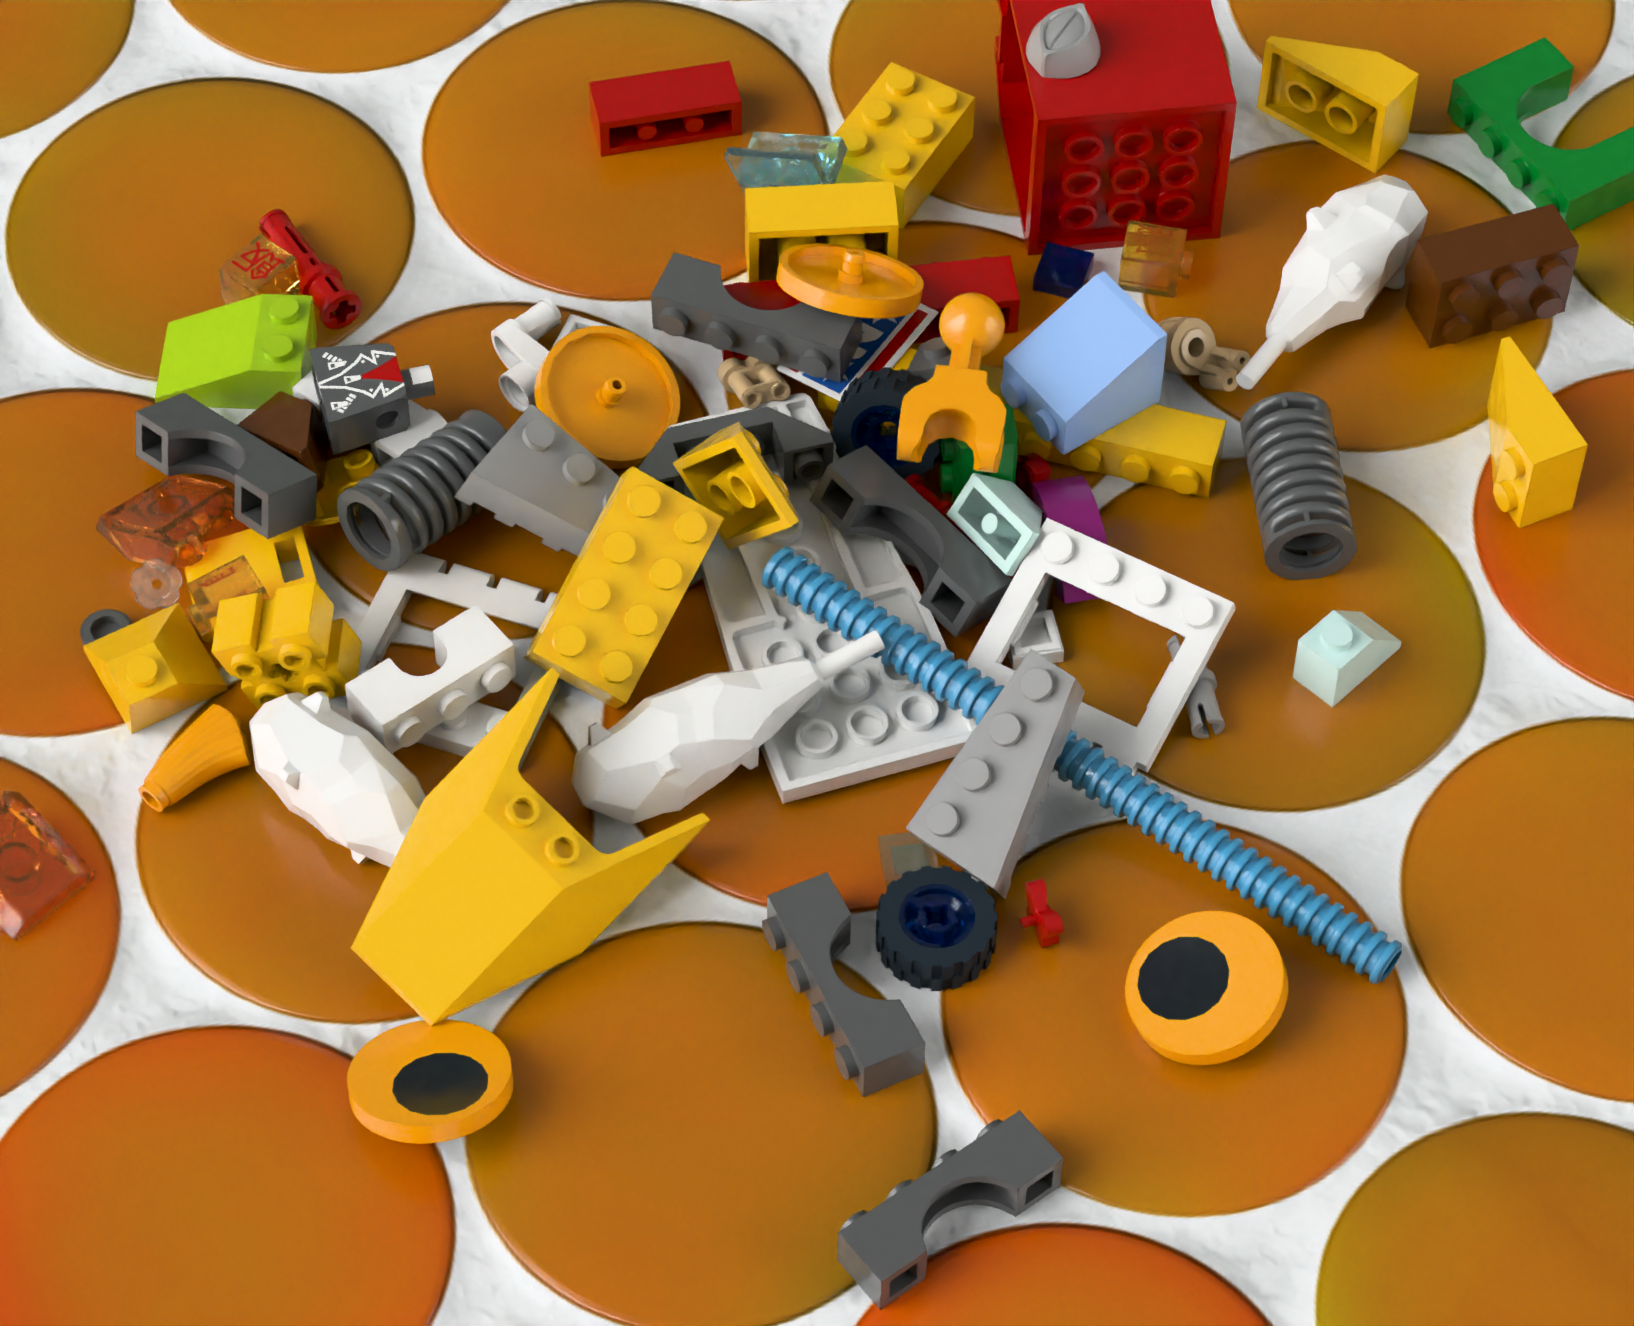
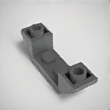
M766 406L667 428L638 469L684 495V480L673 465V462L719 430L740 422L742 427L751 432L757 439L761 447V456L773 454L781 479L786 485L799 481H812L822 477L827 466L833 462L834 441L830 433Z

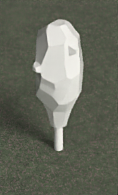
M1381 175L1359 185L1336 192L1321 208L1314 207L1306 213L1307 230L1282 270L1280 290L1266 324L1267 340L1236 376V381L1242 388L1246 390L1252 389L1283 351L1294 352L1329 328L1363 318L1384 287L1397 290L1401 289L1405 284V267L1416 247L1417 240L1420 239L1428 214L1418 195L1406 181L1389 175Z
M874 630L815 662L800 656L749 670L708 673L643 699L624 718L608 730L597 722L588 726V744L575 754L571 784L583 806L628 825L663 813L680 811L727 778L740 764L749 770L757 767L759 747L773 737L824 686V680L885 649L883 641L877 631Z
M322 691L310 696L299 692L289 693L264 703L249 721L257 773L275 791L289 811L304 818L327 839L350 849L352 858L358 864L372 859L391 867L418 809L426 797L417 776L369 731L331 710L328 696Z

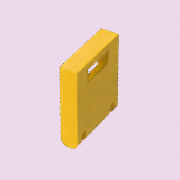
M302 525L270 539L265 538L253 529H247L187 547L181 552V559L185 568V575L200 636L203 641L209 643L213 642L216 625L215 617L218 612L219 600L243 596L247 593H258L263 600H268L276 597L277 588L316 581L318 584ZM279 559L281 564L300 559L304 577L285 583Z

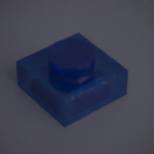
M1047 242L1034 275L1033 290L1070 299L1087 283L1093 268L1094 253Z

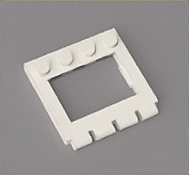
M1046 518L1040 529V535L1022 561L967 661L968 669L975 667L981 671V678L986 676L995 680V687L1007 684L1015 670L1001 663L1010 647L1015 648L1039 604L1037 598L1049 576L1068 582L1085 590L1087 593L1133 612L1135 615L1186 637L1173 662H1170L1137 727L1083 702L1079 706L1071 730L1077 733V740L1082 738L1089 740L1091 749L1101 748L1104 750V757L1106 759L1113 756L1118 759L1119 767L1127 765L1132 768L1133 776L1138 768L1148 773L1235 612L1234 602Z
M422 553L411 555V558L405 564L394 571H388L356 631V635L362 641L358 676L373 668L377 661L381 662L401 624V614L412 593L466 609L477 605L486 615L539 630L557 593L550 592L545 603H542L543 589L507 578H501L495 589L493 588L495 580L493 574L456 563L452 565L449 573L445 574L446 560ZM535 665L518 702L548 671ZM558 678L519 761L518 770H520L563 682L560 678ZM346 695L329 700L331 710L354 722L349 717ZM474 702L457 718L445 720L424 733L417 743L465 757L508 711Z

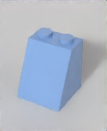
M1102 271L1087 282L1003 358V373L1000 385L1002 395L1012 408H1018L1032 422L1036 433L1041 439L1050 441L1062 455H1065L1160 401L1167 333L1105 271Z

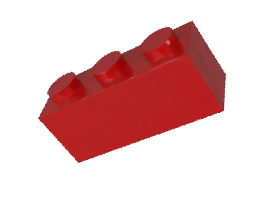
M730 61L589 82L590 117L601 157L742 135V101Z

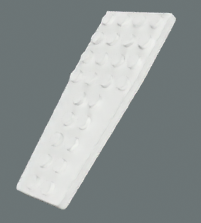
M805 393L792 394L783 401L774 400L754 408L767 406L830 433L811 397ZM741 407L670 425L667 428L753 409ZM834 442V450H833V462L839 459V457H838V455H837V453H836V451H835V450H836L835 442ZM773 454L762 456L771 472L781 478ZM821 477L812 481L786 484L789 491L788 499L796 510L799 522L792 527L730 550L727 549L717 533L700 564V570L730 671L749 670L800 656L815 662L855 641V639L847 641L842 638L841 630L838 632L831 631L828 628V622L822 624L816 621L815 613L811 615L802 612L801 605L797 607L791 605L788 601V596L782 598L776 595L775 587L767 589L762 585V574L769 559L774 553L786 546L794 549L795 557L798 555L806 557L808 565L814 563L820 566L821 574L829 572L834 575V582L839 580L845 582L848 587L847 591L855 589L860 592L861 600L869 598L874 601V608L878 606L885 608L888 614L887 617L891 615L899 617L901 626L909 624L914 627V634L919 632L925 634L928 639L927 643L932 641L941 645V652L948 650L931 611L919 603L922 595L892 542L867 534H844L809 501ZM684 482V495L696 501ZM870 656L824 680V686L773 737L762 744L760 749L781 802L784 804L956 757L977 727L976 718L966 719L962 716V709L952 710L949 708L948 700L944 702L935 698V691L926 693L922 690L921 682L918 684L908 681V674L902 676L895 672V665L887 667L882 664L881 656L878 658Z

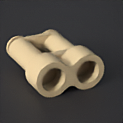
M750 356L745 360L729 358L723 361L717 370L718 379L724 388L730 393H735L742 404L748 409H754L760 404L774 400L783 401L788 398L791 392L790 386L781 376L780 371L776 370L779 365L774 363H764Z

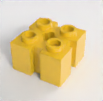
M311 581L277 588L276 597L268 600H263L258 593L219 600L211 652L230 676H235L242 680V691L259 710L264 703L295 692L310 696L322 691L328 696L329 700L345 696V684L358 677L362 641L344 618L332 620L334 604L317 582Z

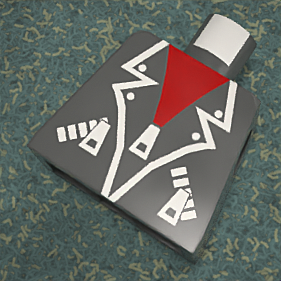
M388 343L309 349L313 383L333 455L406 431L411 426L408 400L435 395L430 366L424 365L400 370L394 347Z

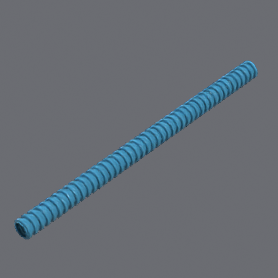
M786 546L773 554L762 574V585L765 588L772 589L775 587L776 595L782 598L788 596L789 603L796 607L801 605L802 612L807 615L815 613L816 621L822 624L828 622V628L833 632L841 630L842 638L847 641L857 640L876 630L883 641L885 649L871 655V657L878 658L881 656L883 665L887 667L895 665L894 669L897 674L902 676L908 674V681L913 684L921 682L923 691L926 693L935 691V698L941 702L948 700L949 708L955 711L962 709L963 717L969 720L975 717L976 725L979 724L1004 688V685L995 687V680L989 676L981 678V671L975 667L968 669V662L959 658L955 661L954 653L950 650L941 652V645L935 641L927 643L928 639L925 634L921 632L914 634V627L909 624L901 626L900 618L895 615L887 617L888 614L885 608L881 606L874 608V601L869 598L861 600L860 592L855 589L847 591L848 587L845 582L840 580L834 582V575L829 572L821 574L820 566L814 563L808 565V559L803 555L795 557L794 549ZM1070 730L1061 756L1057 757L1052 773L1054 771L1058 772V779L1063 782L1071 780L1072 788L1077 791L1085 789L1086 797L1091 800L1099 798V805L1104 809L1113 807V814L1118 818L1128 817L1127 824L1132 827L1142 826L1141 833L1144 835H1156V843L1159 845L1168 843L1170 845L1169 851L1173 854L1182 852L1184 854V861L1187 863L1197 862V869L1203 873L1208 870L1211 871V878L1216 882H1220L1222 879L1225 880L1228 890H1240V897L1244 900L1254 899V906L1260 910L1264 907L1268 908V916L1273 919L1280 916L1283 918V925L1287 928L1297 927V935L1301 937L1311 936V944L1316 947L1323 944L1326 946V953L1330 956H1334L1337 953L1341 956L1340 963L1343 965L1354 964V971L1359 975H1363L1365 972L1369 974V981L1371 983L1378 984L1384 981L1390 974L1402 953L1401 942L1394 940L1390 943L1387 941V933L1384 931L1375 933L1372 931L1373 924L1365 921L1361 924L1358 922L1359 915L1354 912H1350L1347 915L1343 912L1344 906L1342 904H1330V896L1325 893L1319 896L1316 895L1313 885H1301V878L1299 876H1287V869L1281 865L1276 868L1273 867V860L1268 856H1264L1262 859L1259 858L1257 849L1254 847L1245 849L1242 839H1230V832L1228 830H1216V823L1209 819L1205 822L1202 821V814L1196 810L1191 813L1188 812V805L1182 801L1177 804L1174 803V795L1169 792H1165L1162 795L1159 793L1160 786L1155 783L1147 785L1146 777L1141 774L1133 776L1132 768L1127 765L1119 767L1118 759L1113 756L1106 759L1104 757V750L1099 747L1091 749L1089 740L1085 738L1077 740V733Z

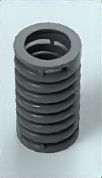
M1285 392L1261 399L1245 412L1240 427L1265 564L1274 574L1290 580L1317 579L1334 574L1344 568L1354 558L1357 551V540L1352 516L1349 514V500L1346 494V485L1343 482V471L1340 466V456L1337 451V441L1334 436L1330 408L1321 398L1305 392Z
M475 409L466 411L458 420L450 421L442 429L433 432L429 438L419 441L414 447L407 449L399 457L393 458L385 466L376 469L370 476L362 478L355 487L345 489L338 496V518L346 537L357 553L379 570L386 572L394 571L405 564L411 558V555L420 554L428 545L438 542L442 535L450 534L456 526L463 525L471 516L480 514L484 507L475 502L469 506L454 498V496L471 472L506 434L505 428L492 416L483 411ZM354 511H355V514H356L358 523L356 522V519H355V516H354Z

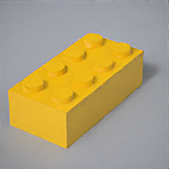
M631 466L618 480L523 658L546 671L553 667L560 674V679L615 709L626 704L725 518Z

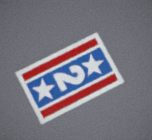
M920 303L916 311L902 317L885 319L862 318V341L840 383L822 377H812L805 372L781 365L776 370L840 401L844 390L847 391L850 382L856 377L858 379L861 378L864 372L872 369L873 371H879L884 367H891L892 369L939 312Z

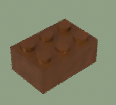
M1554 204L1418 239L1405 306L1429 348L1448 343L1455 344L1473 336L1492 331H1503L1517 324L1553 317L1558 313L1565 312L1579 244Z

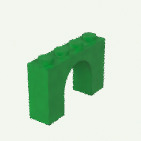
M1544 37L1453 79L1447 113L1450 115L1453 123L1457 127L1462 128L1476 142L1482 154L1487 158H1491L1507 175L1510 183L1515 188L1520 189L1536 208L1554 204L1568 228L1572 230L1634 200V127L1590 147L1574 150L1550 147L1532 138L1520 123L1567 100L1574 66Z

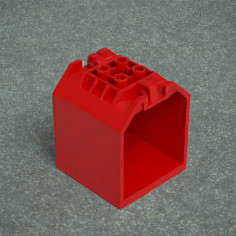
M997 0L1001 19L1000 35L995 36L994 59L999 122L1028 256L1139 246L1136 239H1153L1145 234L1137 238L1136 236L1141 233L1137 227L1138 225L1144 231L1162 229L1161 240L1169 241L1170 230H1173L1172 242L1220 238L1237 101L1211 0ZM1083 3L1100 41L1101 54L1097 65L1089 72L1078 77L1056 79L1040 76L1029 63L1026 56V45L1031 31L1049 13L1066 6ZM1159 231L1149 233L1150 235L1159 237ZM1141 241V242L1145 243L1146 245H1149V243H1156V244H1161V243H1162V242H1153V241Z

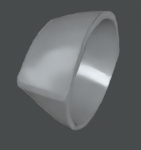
M1083 3L1066 6L1046 15L1034 26L1026 45V56L1029 63L1044 78L1060 79L1081 76L1097 65L1101 54L1098 35Z

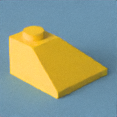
M179 603L83 646L85 654L131 734L227 690L224 679Z

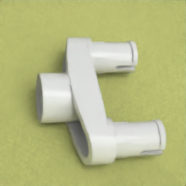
M544 297L516 319H507L491 331L494 349L508 368L506 372L499 376V387L507 401L520 412H525L531 404L536 406V376L541 363L550 352L537 341L551 329L561 324L559 309L551 300Z

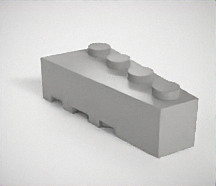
M531 404L471 472L454 498L469 506L475 502L496 513L494 519L512 528L515 524L542 537L541 543L557 552L562 548L578 556L620 477Z
M1030 649L906 827L920 842L961 870L971 874L973 878L982 882L986 887L1004 899L1012 883L1011 876L1019 855L1022 856L1030 835L1028 832L1038 806L1042 804L1048 790V781L1057 757L1061 756L1085 694L1084 689L1076 678Z

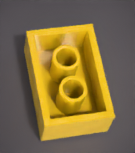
M891 62L819 153V184L894 181L899 228L904 229L973 138L975 97Z
M894 181L745 188V257L748 282L776 280L781 254L788 248L803 244L825 243L858 247L898 260L899 222Z

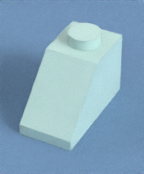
M973 473L948 511L947 516L1006 575L1013 576L1040 535L1043 511L1013 482Z
M1332 610L1298 640L1292 678L1329 706L1334 707L1401 647L1402 641L1362 612Z

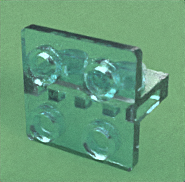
M753 132L748 148L728 147L724 158L745 195V188L835 184L848 149L842 137Z

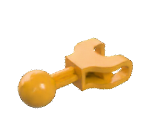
M964 293L953 298L944 307L939 320V331L943 342L951 350L949 366L936 364L934 375L929 381L915 386L904 395L898 427L897 460L919 463L922 461V457L929 444L938 439L954 438L965 442L973 450V469L975 471L998 472L1004 448L1006 408L1001 399L990 391L987 386L988 371H982L979 368L981 358L992 352L1001 342L1005 321L999 306L988 296L980 293Z

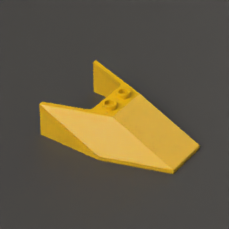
M553 667L422 801L351 946V949L430 1026L581 955L686 849L710 821L702 812L619 851L604 854L596 850L521 777L518 765L560 676Z

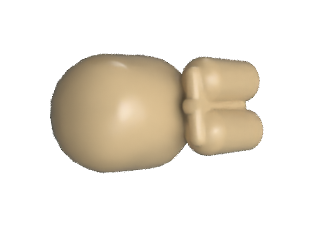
M1169 317L1157 323L1167 333L1164 371L1181 375H1199L1200 385L1208 390L1231 392L1236 389L1238 385L1236 373L1241 371L1251 359L1248 352L1217 347L1211 327L1198 318Z

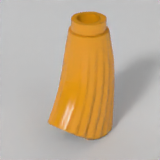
M212 704L168 747L144 779V784L138 789L142 799L151 808L161 812L167 806L173 805L214 778L250 765L251 757L248 738L246 734L242 733L241 720L226 708Z

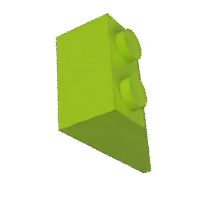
M260 294L168 322L155 393V404L185 393L206 407L258 409L279 391L293 396L292 388L312 370L309 349L316 348L317 341L313 296Z

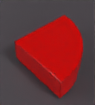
M1029 453L1017 459L1015 483L1034 502L1032 483L1050 480L1051 468L1040 455Z

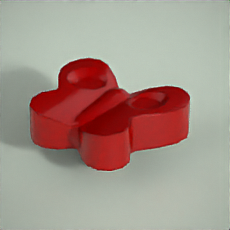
M1041 878L1025 883L1028 907H1026L1027 916L1019 919L1022 929L1034 927L1041 948L1058 944L1059 935L1063 934V922L1061 916L1056 911L1051 910L1047 904V889L1044 880Z

